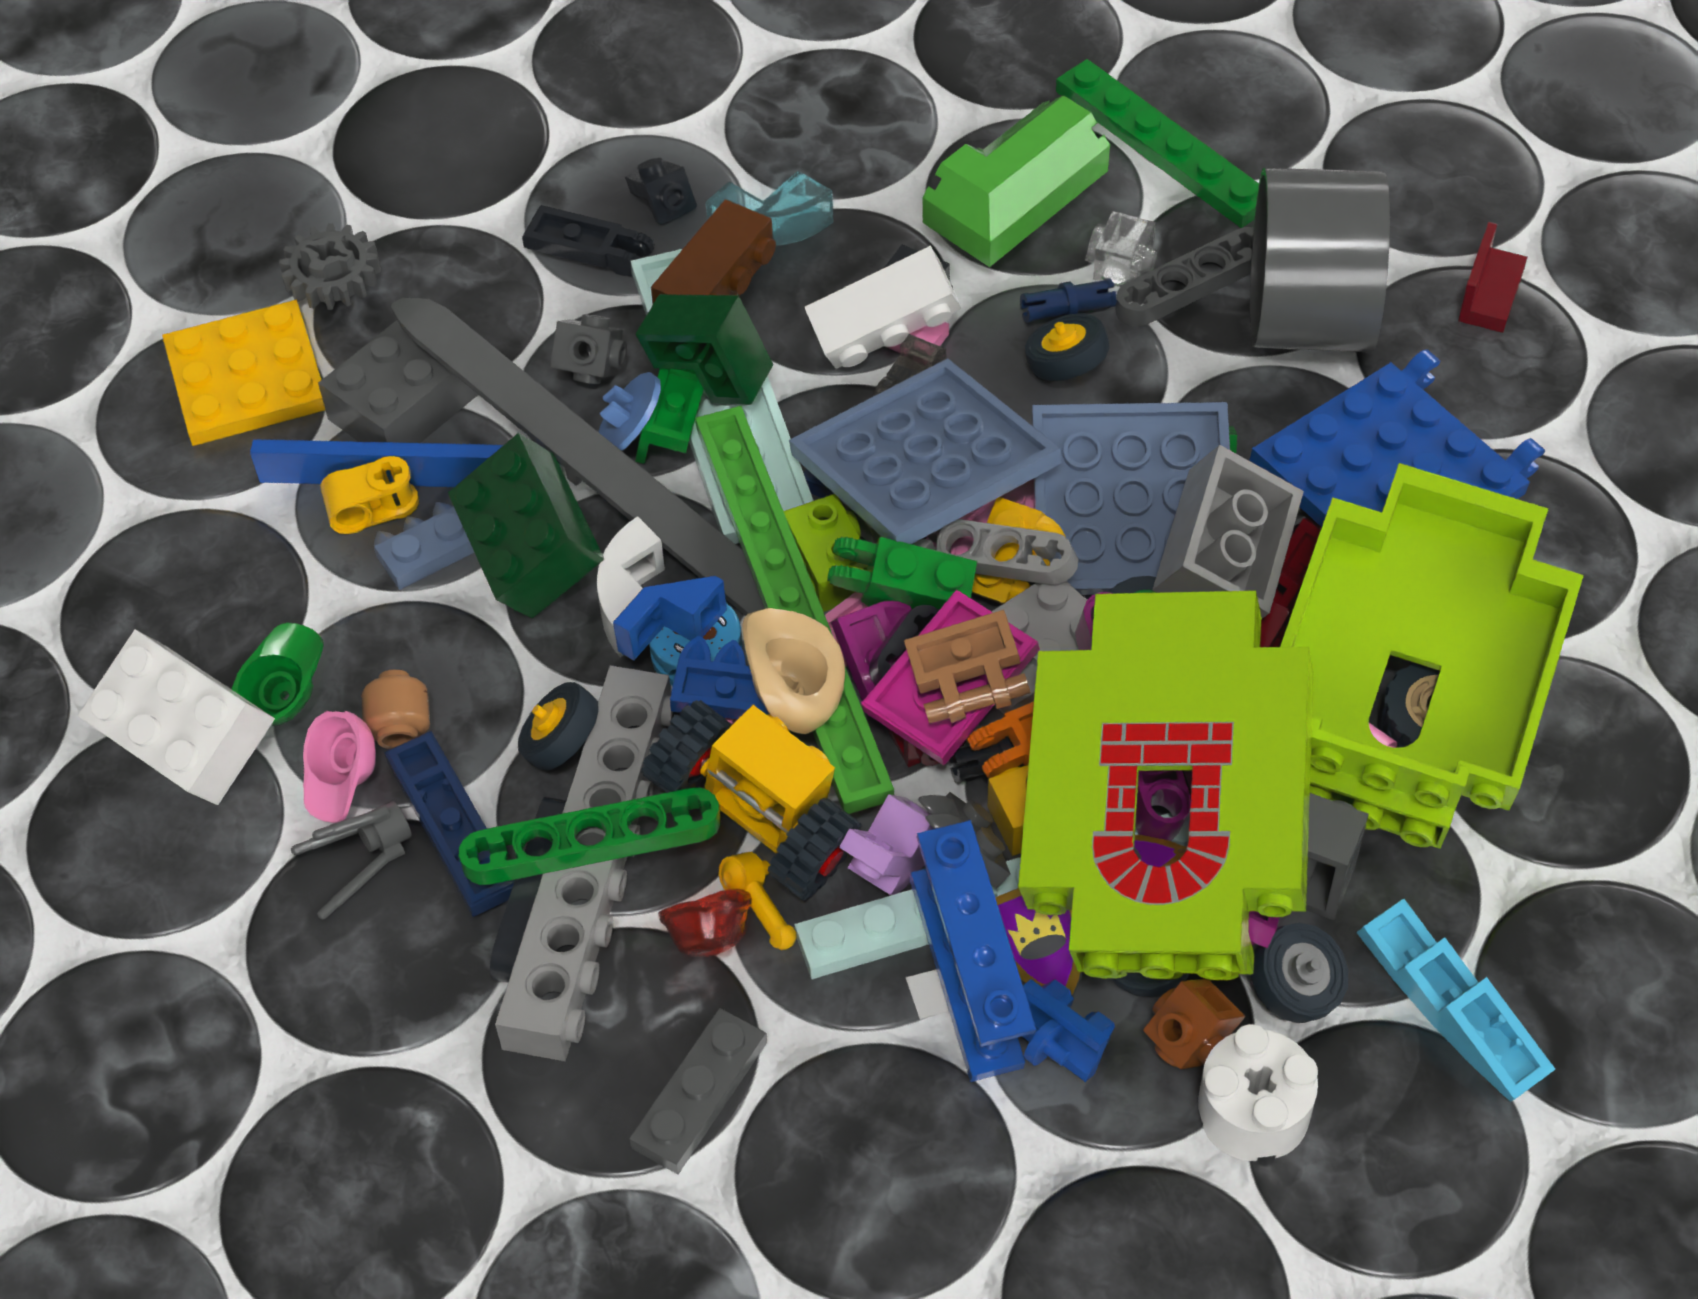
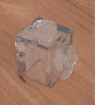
M1113 211L1106 225L1098 223L1092 233L1085 258L1086 261L1094 264L1093 280L1101 281L1111 278L1114 286L1121 287L1126 282L1153 270L1158 250L1154 248L1156 222Z

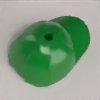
M296 623L278 625L242 665L237 673L232 690L275 718L271 726H279L290 721L304 708L311 697L314 687L312 678L324 646L322 637L316 631L304 625ZM289 694L288 699L284 700L285 696Z

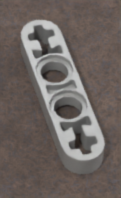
M957 519L926 536L927 539H920L914 543L916 546L951 554L950 549L953 542L963 536H970L974 538L971 548L967 552L955 556L977 561L975 574L1058 585L1070 579L1078 568V557L1069 540L1064 535L1053 532ZM932 542L937 543V549ZM1007 543L1019 544V550L1012 559L1001 562L995 560L996 552L1001 546ZM1032 548L1035 551L1036 555H1032ZM1056 552H1060L1061 559H1053ZM1042 558L1053 559L1050 566H1046Z

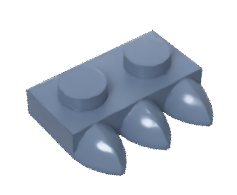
M436 502L433 509V517L426 521L407 516L403 532L397 535L377 531L374 540L375 554L399 590L474 553L454 506L443 502Z

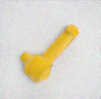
M744 852L725 857L719 866V879L722 887L731 895L743 894L769 934V942L774 948L787 950L792 947L797 939V933L793 926L787 925L762 886L765 876L769 874V862L761 860L753 852Z

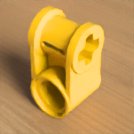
M387 456L371 463L328 474L322 480L320 488L331 528L340 534H352L367 527L411 515L418 507L419 495L416 488L409 483L411 475L406 461L400 457ZM387 470L391 471L394 482H389L386 474ZM397 493L400 501L399 506L395 504L394 498L392 496V494Z

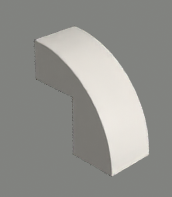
M638 516L626 524L611 540L603 554L605 559L599 564L597 574V592L604 631L612 648L619 657H622L623 654L618 652L613 621L643 589L640 585L665 570L661 540Z

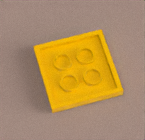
M297 299L162 335L192 446L325 411L318 385L321 377Z

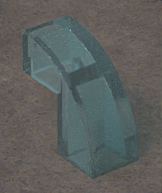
M799 171L792 175L764 201L730 181L706 201L707 220L725 199L772 218L773 239L776 242V246L807 239L833 223L832 190Z

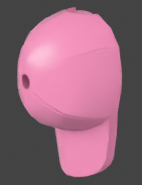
M326 711L316 717L308 728L304 743V805L312 816L326 822L337 823L346 819L356 786L365 782L371 776L375 767L376 749L372 732L367 723L351 712Z

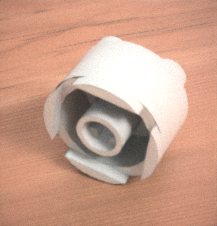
M1254 1024L1242 1026L1236 1033L1222 1039L1211 1050L1205 1061L1198 1096V1110L1203 1122L1202 1127L1208 1139L1224 1153L1243 1161H1257L1258 1157L1276 1155L1275 1158H1278L1293 1151L1303 1140L1307 1132L1317 1095L1318 1067L1315 1061L1290 1038L1274 1031L1265 1030L1261 1026Z

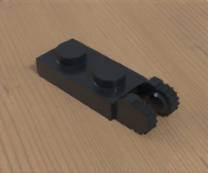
M544 205L539 206L522 236L524 248L603 268L608 266L616 274L628 275L629 277H633L630 261L640 259V257H649L655 245L651 237L642 232L638 233L635 230L623 228L622 224Z

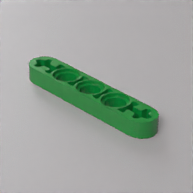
M688 788L473 832L463 839L459 846V859L467 879L479 885H491L698 843L710 839L717 833L720 827L719 802L716 796L709 790ZM700 809L703 819L692 821L689 810ZM672 812L675 827L668 828L666 813ZM641 816L652 817L658 822L656 829L646 835L635 834L628 827L634 819ZM587 827H598L606 833L603 840L595 845L586 846L580 844L576 837L581 830ZM536 837H543L552 842L550 850L541 856H530L523 851L525 844ZM507 845L513 846L515 859H508ZM482 851H489L490 862L487 864L479 863V853Z

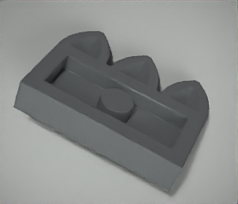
M951 792L946 796L927 795L919 797L918 801L931 813L925 819L934 829L971 820L990 883L997 889L1011 873L1002 854L1005 847L993 833L990 826L993 823L991 815L976 801L970 800L968 803H965Z

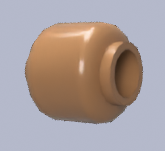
M384 671L379 675V678L368 683L362 691L363 721L367 723L374 740L381 747L387 749L395 748L425 734L429 729V696L426 685L417 678L410 677L406 671Z

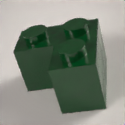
M659 294L635 334L653 368L694 370L710 402L714 404L751 405L774 365L739 295Z

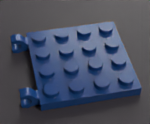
M1425 349L1415 355L1402 371L1392 362L1258 444L1252 448L1249 461L1304 491L1299 507L1322 527L1332 497L1382 512L1399 463L1519 499L1525 495L1530 481L1526 478L1533 475L1539 468L1534 460L1545 453V449L1532 438H1529L1522 442L1504 460L1423 390L1435 380V377L1429 371L1440 364V360L1429 350Z

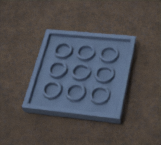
M948 358L789 440L792 456L884 538L908 544L917 542L1062 464L1060 448Z
M1227 402L1032 405V426L1057 445L1061 452L1062 464L1034 478V509L1042 511L1061 527L1077 554L1078 568L1067 582L1081 595H1094L1099 592H1110L1116 584L1131 577H1156L1189 469L1218 445L1230 450ZM1056 552L1053 559H1061L1060 552Z

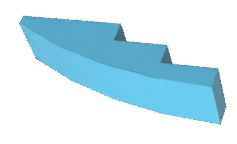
M1405 899L1399 901L1356 932L1391 978L1427 1020L1471 1066L1510 1102L1555 1070L1554 1066L1489 979L1486 977L1478 982L1446 938L1439 942L1435 941Z

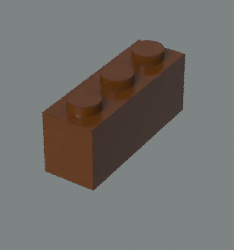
M725 199L651 286L652 303L654 304L659 294H743L748 288L752 276L761 265L768 264L774 255L776 242L773 239L772 218Z

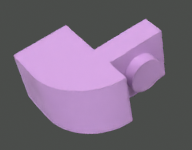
M888 794L868 831L849 829L839 848L854 856L848 869L890 895L902 891L910 883L911 872L921 870L925 865L917 841V833L934 829L925 819L931 813L906 797Z

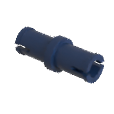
M1111 278L1079 285H1073L1072 282L1060 283L1057 289L1029 294L1023 293L1020 296L1021 310H1028V312L1022 313L1023 319L1026 323H1029L1033 320L1078 314V312L1105 307H1115L1117 300L1116 291L1108 292V289L1114 288V283Z

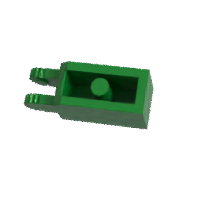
M841 537L835 540L833 548L835 555L839 556V558L868 565L867 571L842 565L831 566L827 581H830V584H833V586L862 593L861 601L868 607L884 601H898L911 606V609L920 605H932L940 610L956 590L971 598L977 561L900 541L896 542V540L879 537L877 543L848 537Z

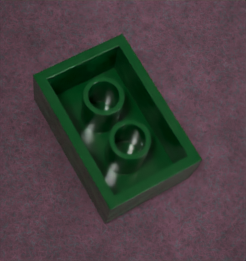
M517 433L448 492L495 600L532 619L605 559L555 455L520 433Z

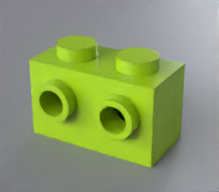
M835 494L784 511L823 612L832 610L855 593V591L830 584V581H827L829 568L835 565H842L867 571L868 565L853 562L849 559L839 558V556L833 553L834 543L837 538L860 539L861 536L860 525L852 509L846 511L839 497Z

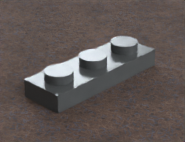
M719 1008L629 1138L631 1149L679 1175L766 1046L767 1033Z

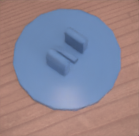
M651 372L642 373L630 381L624 389L614 386L603 396V400L608 402L609 405L600 412L601 417L604 419L600 425L599 433L621 451L627 448L639 435L650 419L660 395V379Z

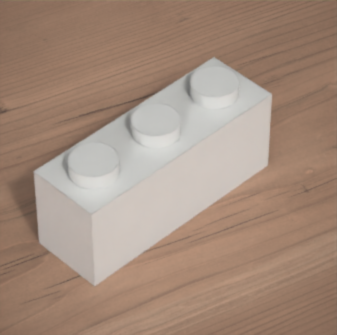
M929 246L804 308L825 356L837 369L842 366L852 367L858 365L868 357L869 353L883 346H897L910 337V333L922 327H934L945 323L952 317V313L961 309V306L940 260L932 247Z

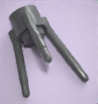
M390 801L368 813L317 829L312 833L313 838L292 846L291 853L299 855L359 833L361 840L370 852L376 849L382 852L318 911L317 915L320 919H326L385 865L405 854L401 842L411 838L412 834L403 812L394 801Z

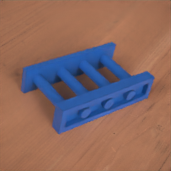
M969 820L917 833V841L926 869L911 872L910 883L970 1082L1023 1069L1025 1059L1018 1037L1035 1033L1036 1026L972 822Z

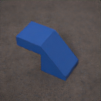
M717 576L644 587L613 621L618 652L635 660L664 626L690 641L697 636L704 637L727 610L724 581Z

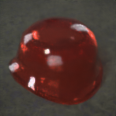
M727 889L696 901L683 902L665 908L658 912V917L681 953L690 957H708L725 952L742 940L747 932L748 908L753 901L751 894L745 890Z

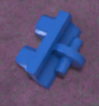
M1030 979L1023 985L1036 1026V1032L1022 1036L1029 1042L1024 1053L1025 1060L1035 1066L1048 1056L1086 1082L1096 1073L1103 1052L1114 1031V1022L1099 1011L1091 1012L1085 1018L1071 1009L1074 1001L1071 991L1056 979L1042 987Z

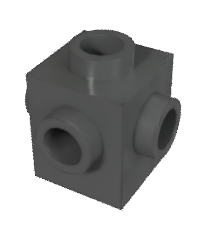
M582 314V321L572 319L557 321L550 367L574 372L573 380L600 384L601 377L617 375L618 368L621 369L624 365L627 354V343L622 341L624 329L609 327L610 318Z

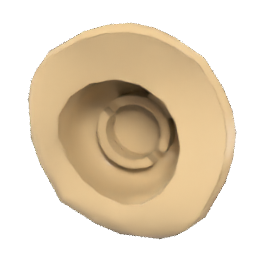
M766 608L746 615L743 619L742 630L746 655L757 697L765 705L771 716L778 717L790 731L807 734L824 725L838 708L844 691V659L840 646L833 635L823 624L804 614L793 611Z

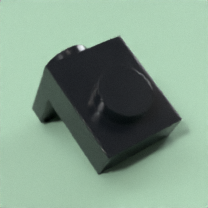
M653 158L640 163L637 166V172L625 177L630 193L648 200L657 223L664 224L697 207L683 166L662 160V158Z

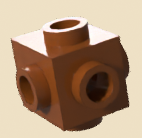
M1209 979L1181 981L1176 988L1170 989L1157 1000L1152 1008V1012L1155 1015L1143 1031L1156 1044L1155 1050L1165 1062L1179 1069H1186L1205 1065V1061L1215 1045L1231 1035L1246 1016Z

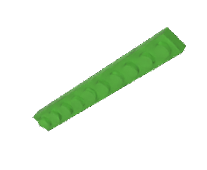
M742 406L696 417V429L765 609L773 608L804 614L826 626L832 634ZM845 667L844 691L838 708L824 725L812 732L819 750L827 756L830 764L835 767L832 784L841 808L850 814L883 804L888 794L894 795V787Z

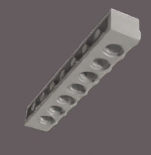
M609 666L598 701L599 712L597 719L585 741L563 813L653 796V783L643 776L642 768L645 766L643 764L645 757L651 754L649 751L653 743L658 742L660 732L663 728L666 729V726H670V720L678 714V712L671 711L670 707L671 685L669 675ZM631 726H639V727H637V728H631V729L628 728V727H631ZM618 768H628L623 771H614ZM638 817L630 823L628 828L633 833L640 835V826L637 825ZM587 827L578 833L576 840L586 846L595 845L603 840L606 833L598 827ZM627 857L543 874L495 1023L502 1050L566 1062L571 1042L578 1043L580 1041L585 1024V1011L581 1010L585 995H593L598 983L599 963L596 962L600 947L607 948L611 940L613 916L610 915L613 902H620L625 893L627 871L623 869ZM579 899L589 900L582 905H571L572 902ZM564 945L575 946L567 952L556 951V949ZM549 992L561 993L558 997L551 1000L540 999Z

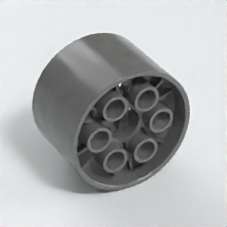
M1291 168L1262 169L1256 199L1250 275V335L1253 348L1373 352L1375 350L1384 312L1390 243L1389 188L1384 172Z

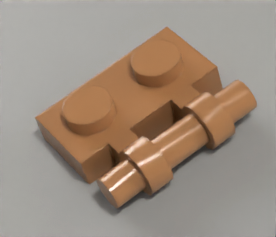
M1004 610L904 640L920 694L941 688L942 699L923 704L929 724L950 718L951 723L966 719L965 713L994 704L997 709L1012 705L1011 699L1031 693L1025 673L1004 679L1001 670L1021 663ZM986 674L989 684L961 693L958 692L956 683Z

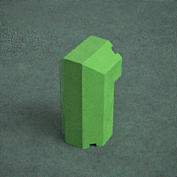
M1065 96L1058 97L1051 103L1049 101L1043 102L986 148L976 149L971 145L965 144L944 160L935 173L936 176L941 178L936 190L928 186L922 197V223L988 267H991L1108 171L1110 144L1104 134L1100 138H1097L1092 127L1097 122L1090 111Z

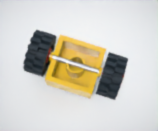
M701 700L693 701L691 706H685L680 716L675 715L670 720L671 725L667 729L663 728L658 735L660 736L658 742L653 743L649 751L651 754L646 756L643 762L645 765L642 768L643 776L665 793L688 788H699L702 780L705 778L704 789L709 790L716 796L719 802V809L776 853L770 861L771 865L768 867L769 875L801 900H806L808 896L812 897L818 888L821 889L826 884L827 878L834 875L840 862H844L847 858V852L839 847L848 830H860L862 827L860 822L828 799L835 767L830 764L829 759L821 750L814 746L805 745L789 732L787 726L778 717H772L771 714L766 715L755 705H752L733 725Z

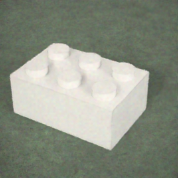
M137 630L133 631L77 715L187 792L216 805H219L275 720V718L167 646Z

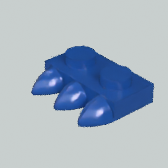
M697 636L686 644L678 659L670 697L671 711L681 712L685 706H691L693 701L701 700L723 718L739 719L752 705H755L766 715L770 714L757 697L750 667L746 665L743 649L736 640H731L724 645L717 653L714 661H711L709 646L702 636Z

